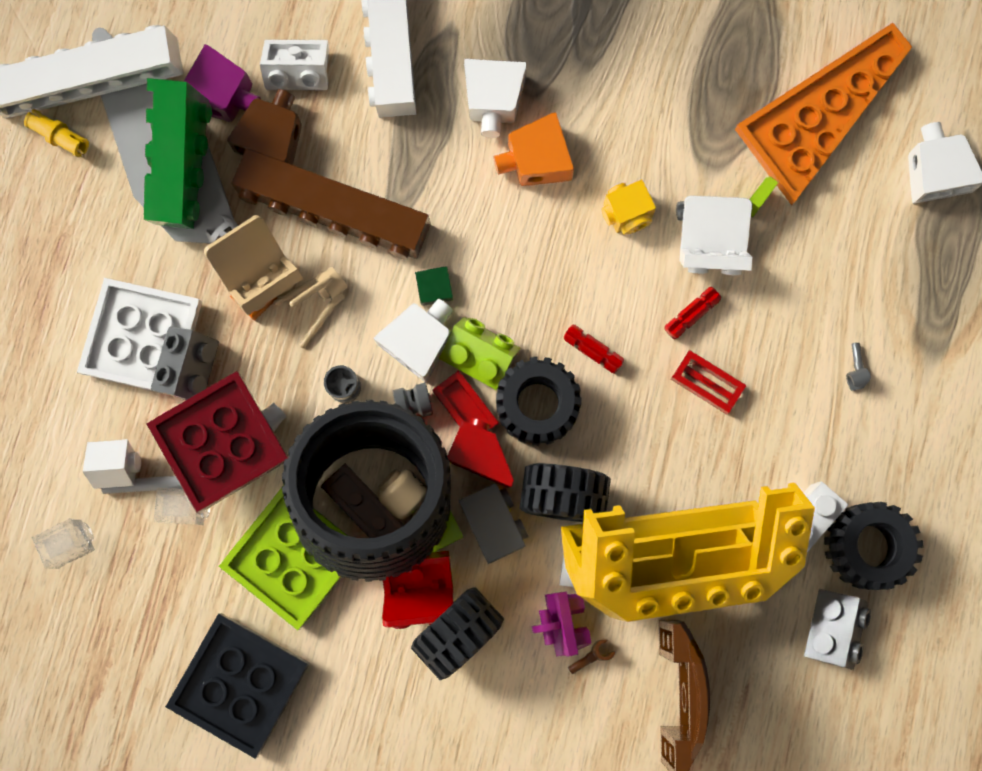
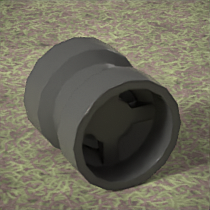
M337 365L326 372L324 377L325 390L335 401L349 403L359 396L361 382L351 368Z
M426 382L416 384L413 389L409 390L404 388L393 390L395 404L400 405L404 410L409 409L413 411V414L421 415L422 417L433 415Z

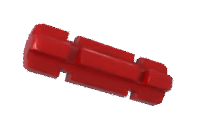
M708 287L701 293L700 298L697 297L678 313L677 318L674 317L665 325L664 329L667 334L674 340L679 338L686 331L685 328L689 329L709 311V308L712 309L720 302L722 297L719 292L713 287Z
M572 324L564 334V340L572 346L577 345L579 351L598 364L603 363L605 369L615 374L624 363V358L616 352H609V347L590 334H583L584 330Z

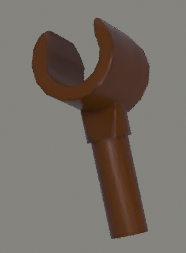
M608 640L596 641L592 646L591 652L568 666L571 674L597 660L608 661L612 659L615 651L608 653L605 657L599 653L600 645Z

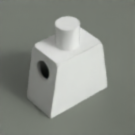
M465 59L464 66L470 120L482 122V136L497 138L500 136L501 123L515 122L525 83L526 62Z
M941 122L929 123L921 128L924 142L918 143L908 156L913 204L973 193L982 185V171L966 137L961 134L945 137Z
M437 299L428 312L414 303L374 337V340L380 348L422 381L427 382L438 364L442 350L451 334V331L443 323L452 314L453 309L441 299Z

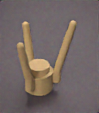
M332 267L273 302L275 306H278L296 297L289 303L291 307H295L316 292L324 301L331 298L329 304L301 341V348L307 346L336 305L345 299L341 292L347 288V284Z

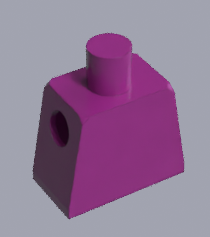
M204 44L183 81L189 83L210 100L213 118L232 122L240 109L246 111L255 98L261 99V97L250 92L252 82L248 74L207 44Z

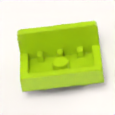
M463 317L454 325L439 359L497 390L500 380L505 377V372L509 369L521 348L515 345V342L510 337L487 330L481 321Z

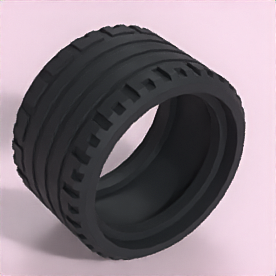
M357 400L352 401L350 404L343 403L338 405L337 408L326 410L325 414L318 415L313 419L312 423L307 424L303 428L302 434L297 435L293 446L290 447L288 451L289 458L285 459L284 471L282 473V481L285 486L282 487V491L295 531L309 555H313L315 561L328 571L337 572L338 576L351 578V580L356 581L359 578L365 579V582H372L373 580L382 581L390 576L395 578L404 572L411 571L415 564L420 565L434 551L433 547L435 545L438 546L447 528L446 522L449 521L450 463L446 449L442 447V441L434 432V429L430 425H426L423 418L413 414V411L409 409L404 410L400 405L395 403L393 405L388 404L387 401L381 400L380 402H373V400L359 402ZM361 449H384L407 458L417 467L425 479L428 488L425 500L417 514L406 525L390 534L376 538L346 536L329 528L313 511V497L320 478L336 460L348 453Z

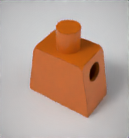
M556 112L508 134L510 151L493 156L497 174L500 175L516 170L521 186L571 181L574 168Z

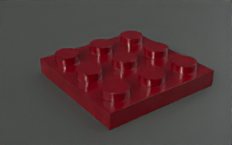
M238 371L146 423L193 508L199 514L284 464L285 459L289 458Z

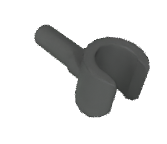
M860 343L851 344L855 371L846 374L847 384L851 391L864 388L871 378L870 372L867 368H864V363H862Z

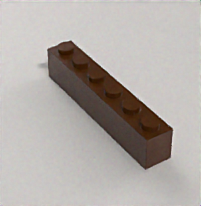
M247 148L231 182L239 194L238 197L253 205H256L257 202L269 205L268 208L277 214L286 216L288 212L299 216L298 219L307 225L316 227L317 223L329 227L328 230L337 236L346 238L349 234L359 238L358 241L367 247L376 249L378 245L390 249L389 253L404 260H407L408 256L414 259L418 258L431 226L429 214Z

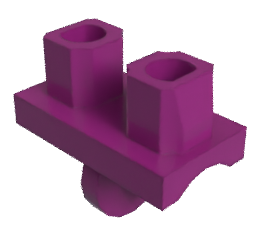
M567 591L545 594L547 609L539 610L541 624L532 626V632H543L545 645L554 644L556 657L579 655L578 650L592 643L587 626L573 627L571 615L584 613L585 605L583 598L577 594H567Z

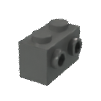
M495 483L459 500L488 564L526 547L523 540L529 536L521 519L514 521L509 508L513 507L514 504L506 488L499 490Z

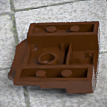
M659 620V655L674 663H679L680 726H660L661 763L668 771H689L704 744L710 713L708 672L703 654L685 622L680 620Z

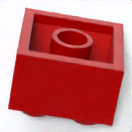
M471 418L470 423L463 420L447 455L449 463L504 487H511L514 479L496 434L489 431L491 425L476 418Z

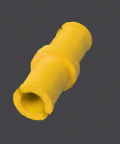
M32 109V113L28 112L24 119L25 127L44 136L49 144L53 146L59 145L76 157H82L81 153L84 155L87 152L89 141L69 130L62 121H54L37 109Z

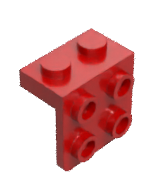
M449 551L432 552L420 565L415 564L411 571L404 572L395 578L390 576L386 577V580H382L384 588L382 623L384 627L404 629L416 624L428 623L431 625L454 603Z

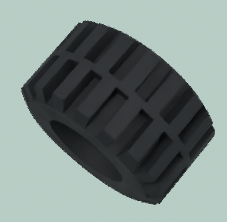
M530 357L528 362L523 360L517 362L516 367L513 369L509 368L505 372V377L500 380L498 385L496 408L499 421L507 429V433L511 437L515 436L519 442L524 444L528 442L532 443V446H539L543 443L549 445L557 439H562L572 429L580 413L582 397H580L581 389L579 383H575V376L571 371L567 372L564 369L565 365L560 362L558 364L552 363L551 358L545 357L544 360H537V357ZM533 384H542L551 388L558 397V408L555 414L545 420H533L526 417L520 411L518 405L521 391Z
M544 463L525 466L519 508L531 515L583 522L584 510L592 509L593 513L607 512L611 478L602 472L585 468Z
M868 502L846 508V511L842 512L837 517L836 522L832 523L827 529L831 532L830 536L824 538V544L829 545L830 550L825 552L826 559H832L834 563L830 568L834 573L839 572L841 574L839 578L843 582L852 583L853 587L859 589L889 590L895 588L894 585H903L908 581L906 576H914L918 569L913 566L914 563H921L923 555L917 554L918 548H924L923 540L917 541L915 535L921 533L918 525L911 526L909 524L913 518L908 513L900 514L901 508L895 505L887 506L886 502ZM869 525L882 532L888 546L885 559L877 567L868 565L858 551L859 535Z
M476 587L467 589L442 615L414 639L411 649L439 680L446 679L461 668L496 634L502 626L504 617Z

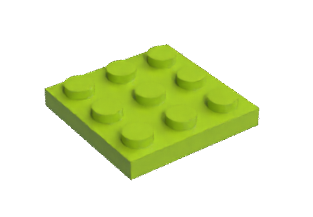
M282 487L218 566L296 630H301L341 579L337 572H330L318 564L314 556H310L303 547L286 508ZM313 508V511L315 512L317 517L322 522H324L329 528L343 535L348 536L345 532H343L340 528H338L335 524H333L330 520H328L325 516H323L321 513H319L316 509Z

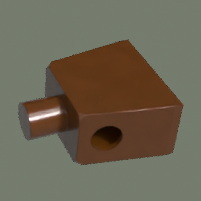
M278 89L272 103L255 98L227 139L233 151L244 155L247 148L293 165L302 128L298 114L290 110L295 96L285 90Z

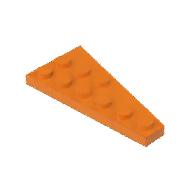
M894 23L880 30L737 124L735 131L768 175L779 182L777 187L791 206L911 50V44Z

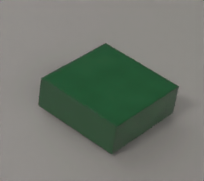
M447 266L415 272L421 306L434 304L437 299H441L444 302L453 300Z

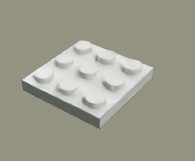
M104 278L77 373L151 390L168 328L176 327L195 331L202 301L198 298Z

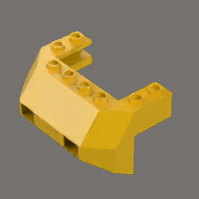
M793 482L788 483V488L771 490L768 486L761 487L759 503L754 500L625 518V513L620 505L613 506V511L593 513L592 509L584 510L583 524L561 526L565 568L578 596L610 618L626 622L766 601L805 567L815 507L798 485Z

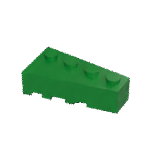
M147 78V91H153V109L146 108V123L151 124L152 140L145 144V157L148 165L151 167V173H147L144 179L143 220L159 226L194 229V223L198 220L200 214V205L197 201L198 190L204 182V172L201 166L202 158L206 155L208 149V140L205 134L207 123L210 122L212 117L210 100L187 82Z

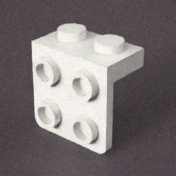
M690 195L685 198L679 261L684 268H688V272L705 274L708 273V269H721L722 274L741 275L742 270L751 271L753 257L747 252L752 209L751 201L748 198Z

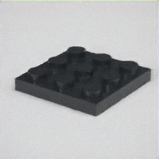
M218 613L165 707L256 759L259 757L310 662L225 614Z

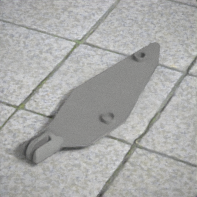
M96 28L92 33V41H105L113 38L104 28ZM147 84L101 95L133 196L143 207L144 179L147 173H151V167L148 165L145 157V144L152 140L151 124L146 123V108L153 109V91H147ZM209 145L206 155L202 158L201 168L204 172V182L198 190L197 201L200 205V214L198 220L194 223V229L161 226L177 242L211 244L239 226L234 220Z

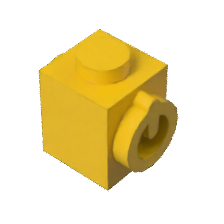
M642 179L630 185H626V183L618 184L608 191L609 194H606L604 207L601 210L608 226L613 225L616 233L622 231L624 235L633 234L652 223L651 218L656 207Z

